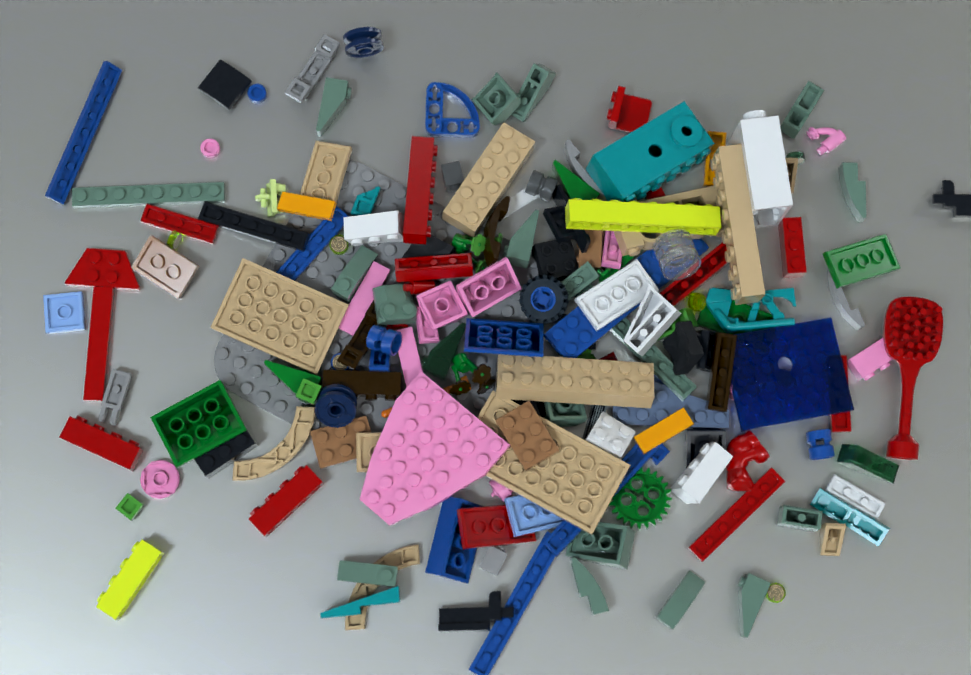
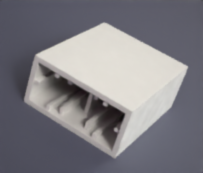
M754 110L743 114V120L739 121L728 142V146L742 145L754 226L758 228L778 225L793 206L779 116L767 117L766 111Z

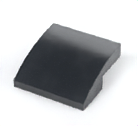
M220 59L199 85L198 89L213 98L216 103L230 110L252 81Z

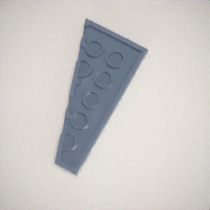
M654 382V400L651 408L613 406L612 417L629 426H653L684 407L694 423L689 428L729 429V409H727V412L705 410L706 400L689 395L682 402L667 386Z

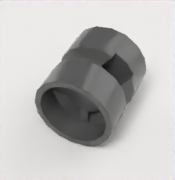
M533 170L525 193L532 196L539 194L542 200L550 202L558 179L549 176L544 178L543 173Z

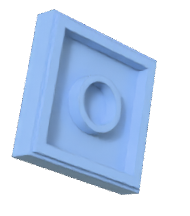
M82 291L43 295L45 332L47 334L86 330Z

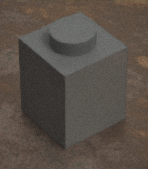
M456 161L441 165V173L446 191L456 192L464 181L460 162Z

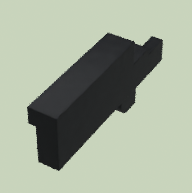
M943 180L942 194H933L932 204H943V208H954L953 217L971 218V194H954V183L950 180Z
M493 591L489 594V607L439 608L438 631H490V621L514 618V608L501 607V591Z

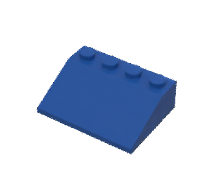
M467 318L464 352L543 357L544 324Z

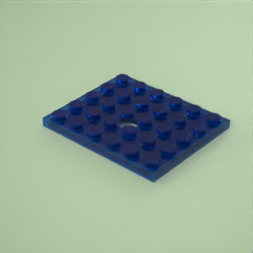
M831 317L796 323L795 325L734 334L737 335L730 386L741 432L854 410ZM786 357L791 361L792 368L790 371H784L778 367V360L780 358Z

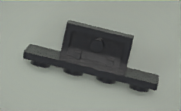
M556 185L552 198L557 207L544 209L543 215L558 243L575 239L580 251L586 253L590 245V236L585 230L566 229L565 207L568 198L561 185Z

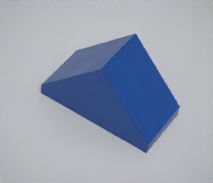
M371 349L369 371L390 372L391 355Z

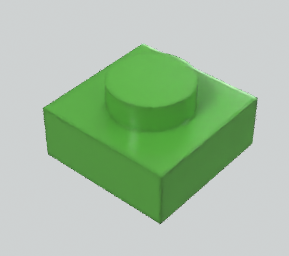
M303 378L296 397L314 405L322 386Z
M127 493L115 509L132 521L144 505Z

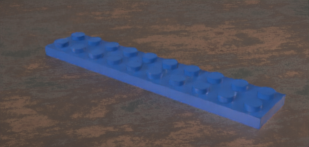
M685 235L682 241L675 245H668L661 241L656 248L645 251L637 259L660 290L709 249V246L702 239H691ZM640 304L597 332L578 306L545 332L544 337L561 357L577 358L637 309Z

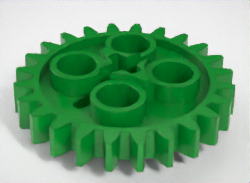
M641 468L613 497L612 500L614 501L610 502L609 507H615L612 510V514L618 513L617 521L624 519L623 526L629 522L631 529L634 525H637L638 530H640L641 525H644L646 530H648L650 523L653 527H656L655 520L662 522L661 515L667 517L668 513L664 509L671 508L666 503L672 501V498L667 496L671 493V490H665L668 482L662 483L664 477L657 478V471L650 474V468L646 472H643ZM634 481H639L642 487L634 489L631 484ZM625 489H629L633 494L626 492ZM655 491L659 497L657 499H650L648 493ZM643 495V500L636 501L637 497ZM624 497H628L632 500V503L630 505H623L621 500ZM648 503L655 505V508L650 507ZM644 507L649 513L642 516L638 513V509Z

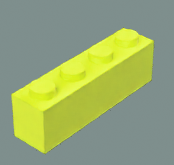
M143 539L134 544L131 549L133 553L129 559H124L120 565L121 570L118 575H114L109 581L108 585L110 587L106 592L103 591L97 599L98 604L96 607L115 620L121 619L165 554Z

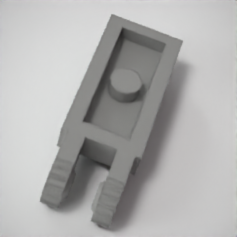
M112 369L101 403L102 408L99 422L105 421L108 408L114 409L110 425H116L130 385L131 373Z

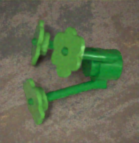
M457 233L452 240V246L457 249V254L465 253L464 251H468L471 246V251L474 252V255L479 256L481 251L485 249L486 237L482 236V234H478L477 237H470ZM499 233L498 237H495L494 241L500 242L501 245L503 239L502 233ZM472 258V263L476 265L475 274L486 269L485 259L478 262Z

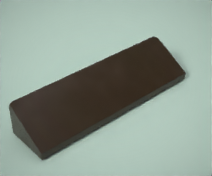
M720 332L715 334L705 410L727 412L737 335Z

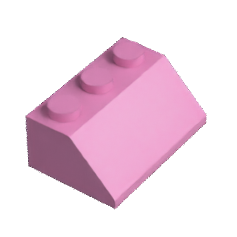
M507 257L456 285L457 293L471 317L478 315L522 289Z

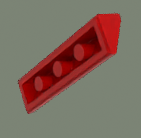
M471 253L395 259L396 281L407 282L473 276Z

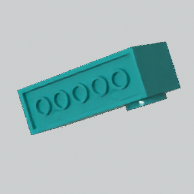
M685 101L595 153L588 163L586 171L607 201L619 200L620 202H629L635 199L639 201L650 190L652 192L658 190L663 182L669 183L677 177L678 173L684 174L692 168L693 164L699 165L705 161L706 156L712 152L710 149L715 143Z

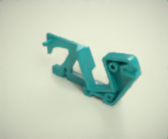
M710 288L707 292L705 304L726 333L748 332L753 329L795 325V319L785 318L784 314L779 311L773 302L774 297L784 298L790 301L793 307H796L794 288L765 290L763 298L758 303L751 304L747 322L740 321L739 318L727 317L732 302L731 290ZM760 302L770 311L773 316L772 320L755 321Z

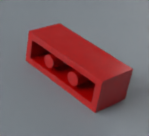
M801 217L783 218L778 224L783 278H802L807 272Z

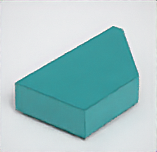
M377 186L375 189L357 195L351 215L371 214L381 187Z

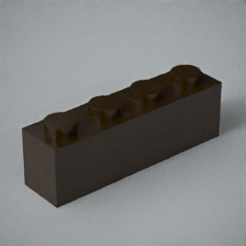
M323 370L322 389L327 385L340 384L350 388L355 393L357 399L358 397H365V400L374 401L379 397L385 398L386 401H395L401 395L402 374L401 372Z

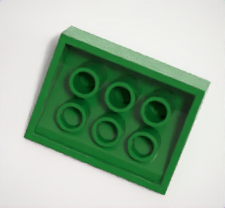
M221 380L150 417L176 468L247 431Z

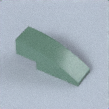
M810 81L807 82L780 126L782 133L795 139L824 92V89Z
M842 162L838 167L842 193L855 219L858 222H863L866 219V181H858V163Z
M575 557L571 558L570 562L579 597H588L592 615L609 611L605 597L592 574Z
M689 570L655 618L671 630L674 629L705 582Z

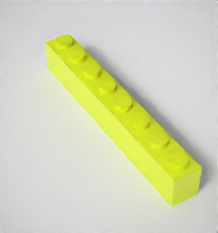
M573 198L568 200L565 207L566 229L715 236L721 229L720 206H713L711 204L699 206L692 203L678 205L672 202L657 204V202L639 203L638 201L620 202L619 200L601 201L599 199L582 200L580 198Z

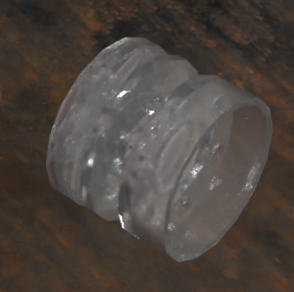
M670 230L659 236L653 243V251L659 262L662 274L668 280L685 279L693 275L700 268V257L690 233L686 230Z

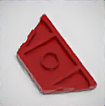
M87 248L65 281L67 286L113 287L114 289L140 291V286L131 268L126 251Z

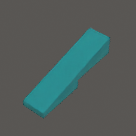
M822 488L818 490L810 503L814 508L822 511L836 522L846 524L848 528L878 547L891 529Z
M399 586L320 613V617L332 618L362 615L361 606L400 603Z

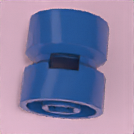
M373 325L367 335V348L395 356L402 343V334L392 329L387 330L385 327Z
M831 429L805 433L807 444L810 445L808 449L810 460L835 457L834 447L830 444L832 441ZM824 441V444L816 445V442Z

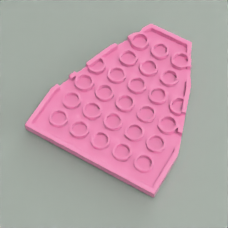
M421 371L395 400L371 456L360 501L389 526H392L403 519H408L417 513L435 507L450 498L454 493L468 487L472 482L483 478L510 448V445Z

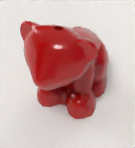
M748 430L731 439L726 448V451L733 456L726 466L727 489L732 491L751 492L754 483L746 467L749 462L755 461L761 464L770 458L767 450L760 444L757 437Z

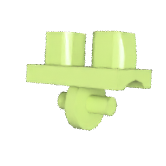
M270 179V183L266 184V189L261 188L260 194L255 196V201L261 202V208L267 207L268 217L285 213L277 210L279 203L277 196H281L282 191L286 192L285 184L276 183V179Z

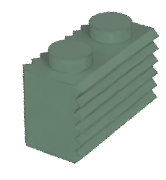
M783 505L779 507L777 525L815 532L821 529L823 512Z

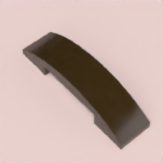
M506 196L497 205L484 228L483 236L486 237L483 254L488 267L493 265L499 257L501 243L494 241L498 221L501 222L508 212L509 196Z
M374 300L350 342L345 346L337 359V362L352 370L356 369L369 349L366 345L368 332L373 325H377Z

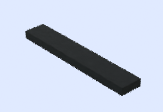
M205 201L198 217L199 220L218 225L219 227L304 252L310 237L308 232Z

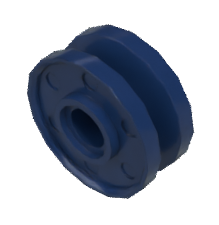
M360 27L346 32L343 35L344 44H346V55L353 58H364L380 53L384 49L383 41L380 40L382 38L381 30L375 27Z
M327 385L321 389L315 405L316 416L323 424L329 427H344L355 418L357 397L350 388L344 385Z

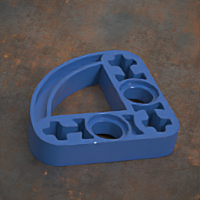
M433 82L428 85L425 121L427 134L433 137L473 138L477 136L480 129L479 116L469 97L458 88L449 84ZM433 88H437V91H439L437 92V100H433V92H430L433 91ZM443 93L457 99L466 108L470 119L443 118ZM432 105H437L440 111L433 114L429 111V108ZM432 119H436V127H439L435 131H432V128H430L432 126ZM454 123L458 126V129L455 132H450L447 126ZM461 124H463V132H460ZM469 125H473V128L476 129H473V132H469L467 128H469Z

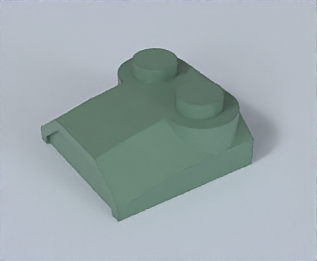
M497 72L484 88L471 99L493 125L505 122L521 103L520 95Z
M404 284L382 285L372 289L378 326L411 324L417 321V307L414 304L412 294L409 291L403 290Z
M544 402L546 410L544 418L559 427L577 426L587 420L584 404Z

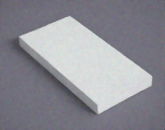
M638 259L575 298L574 301L597 332L640 304L646 295L649 285L657 292L659 289Z

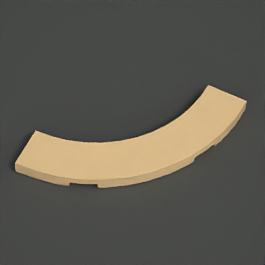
M296 406L294 421L283 441L261 457L245 461H234L232 480L244 481L264 477L290 462L304 446L310 435L316 416L315 407Z
M411 545L394 550L373 564L396 566L398 571L409 566L420 565L419 545ZM357 583L352 591L349 603L373 595L379 585ZM361 606L362 615L345 617V631L365 629L368 606Z

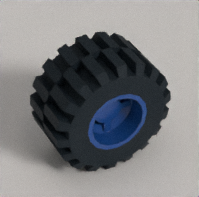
M535 276L529 279L523 285L522 291H520L519 304L521 305V310L531 321L542 324L551 323L561 318L567 310L569 303L568 292L565 286L552 276Z

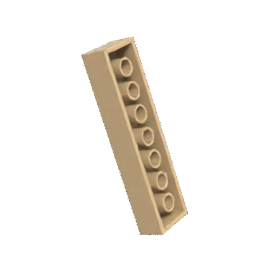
M742 145L720 146L713 154L710 166L711 170L715 172L713 185L718 191L716 204L720 206L721 225H723L724 229L722 242L726 244L725 261L726 263L729 262L728 279L732 281L733 286L731 288V298L735 300V305L758 303L765 295V288Z
M498 354L495 399L651 408L654 400V363Z

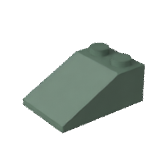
M599 522L593 535L582 530L567 546L565 556L628 570L636 531L628 526Z

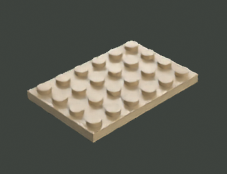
M243 258L210 328L318 375L349 304Z

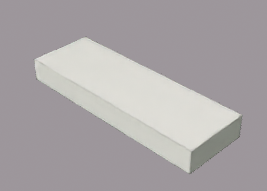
M836 474L832 476L825 491L875 520L878 519L886 504Z

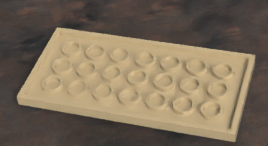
M492 391L477 418L507 442L495 420L520 405L509 399H495L496 392ZM539 416L560 452L525 471L510 447L485 476L593 535L628 472L630 465Z

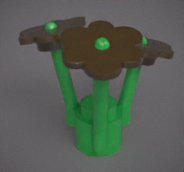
M459 353L453 358L452 362L454 365L451 366V369L455 374L456 382L449 389L451 394L461 395L470 391L471 383H467L465 380L461 381L458 371L467 373L470 370L473 373L472 381L479 383L477 394H484L493 387L495 379H491L490 366L480 364L477 367L465 353Z

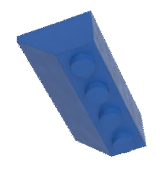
M450 497L442 502L425 573L469 583L477 548L462 549L457 510L484 506L455 497Z

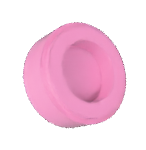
M206 139L202 142L200 149L206 158L218 156L220 146L216 140Z

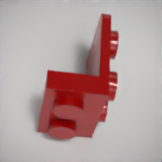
M618 86L617 92L613 91L611 102L614 103L613 109L608 110L606 120H610L608 128L631 133L648 123L652 101L624 94L626 87Z

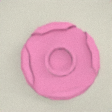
M152 461L141 473V487L152 498H168L179 487V471L168 461Z

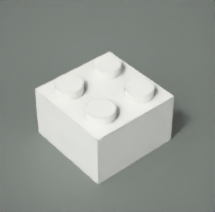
M603 411L585 441L621 459L636 431Z

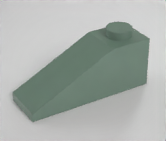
M534 63L518 93L521 97V103L511 115L525 122L549 89L556 73L542 64Z
M326 77L316 128L317 136L321 137L345 107L347 99L351 98L352 88L349 87L348 81Z
M535 210L510 239L509 245L504 246L502 256L507 257L512 266L527 269L539 210Z
M361 245L340 273L331 288L332 293L350 303L378 254Z
M340 560L337 580L396 587L398 567Z
M750 573L745 574V576L742 575L737 585L740 587L738 591L740 636L743 638H748L771 584Z

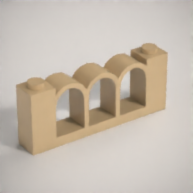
M714 186L640 201L639 203L657 202V204H666L672 202L678 205L692 203L699 206L706 204L717 206L716 196H718V191ZM721 225V229L716 235L717 237L722 236L724 232L723 225ZM613 231L622 256L629 255L630 257L638 255L642 249L652 250L656 248L661 241L668 245H675L680 243L685 235L691 239H701L705 236L656 233L657 238L649 239L643 236L641 232Z

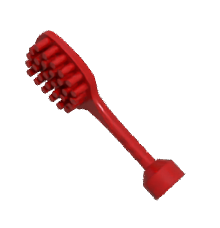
M896 298L889 303L885 313L883 326L884 346L888 356L899 365L902 383L898 434L887 441L886 457L918 460L919 443L910 435L914 388L920 368L936 357L943 334L942 307L936 302L925 298Z

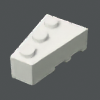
M396 210L344 217V240L353 246H360L363 243L403 242L405 215Z
M650 285L647 288L643 301L639 305L640 308L636 317L633 319L624 338V341L641 356L651 348L682 314Z
M716 442L704 444L700 449V454L692 460L687 469L669 490L686 504L700 503L733 456Z

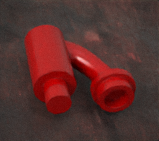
M433 280L410 281L409 284L403 285V290L409 291L410 294H421L434 288L435 283Z

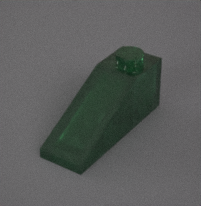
M462 322L429 352L428 356H424L421 366H424L423 372L445 380L466 329L465 323Z
M842 444L837 458L838 463L850 469L894 484L899 465L859 445Z

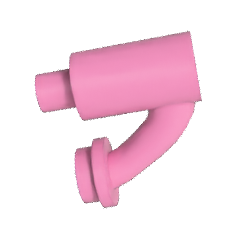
M810 127L806 132L811 140L818 139L819 135H829L827 139L821 142V147L817 149L819 155H823L825 152L830 153L846 140L845 134L841 130L824 127L815 129Z

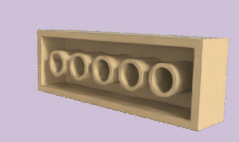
M503 122L444 209L442 219L470 237H476L534 150L535 141Z

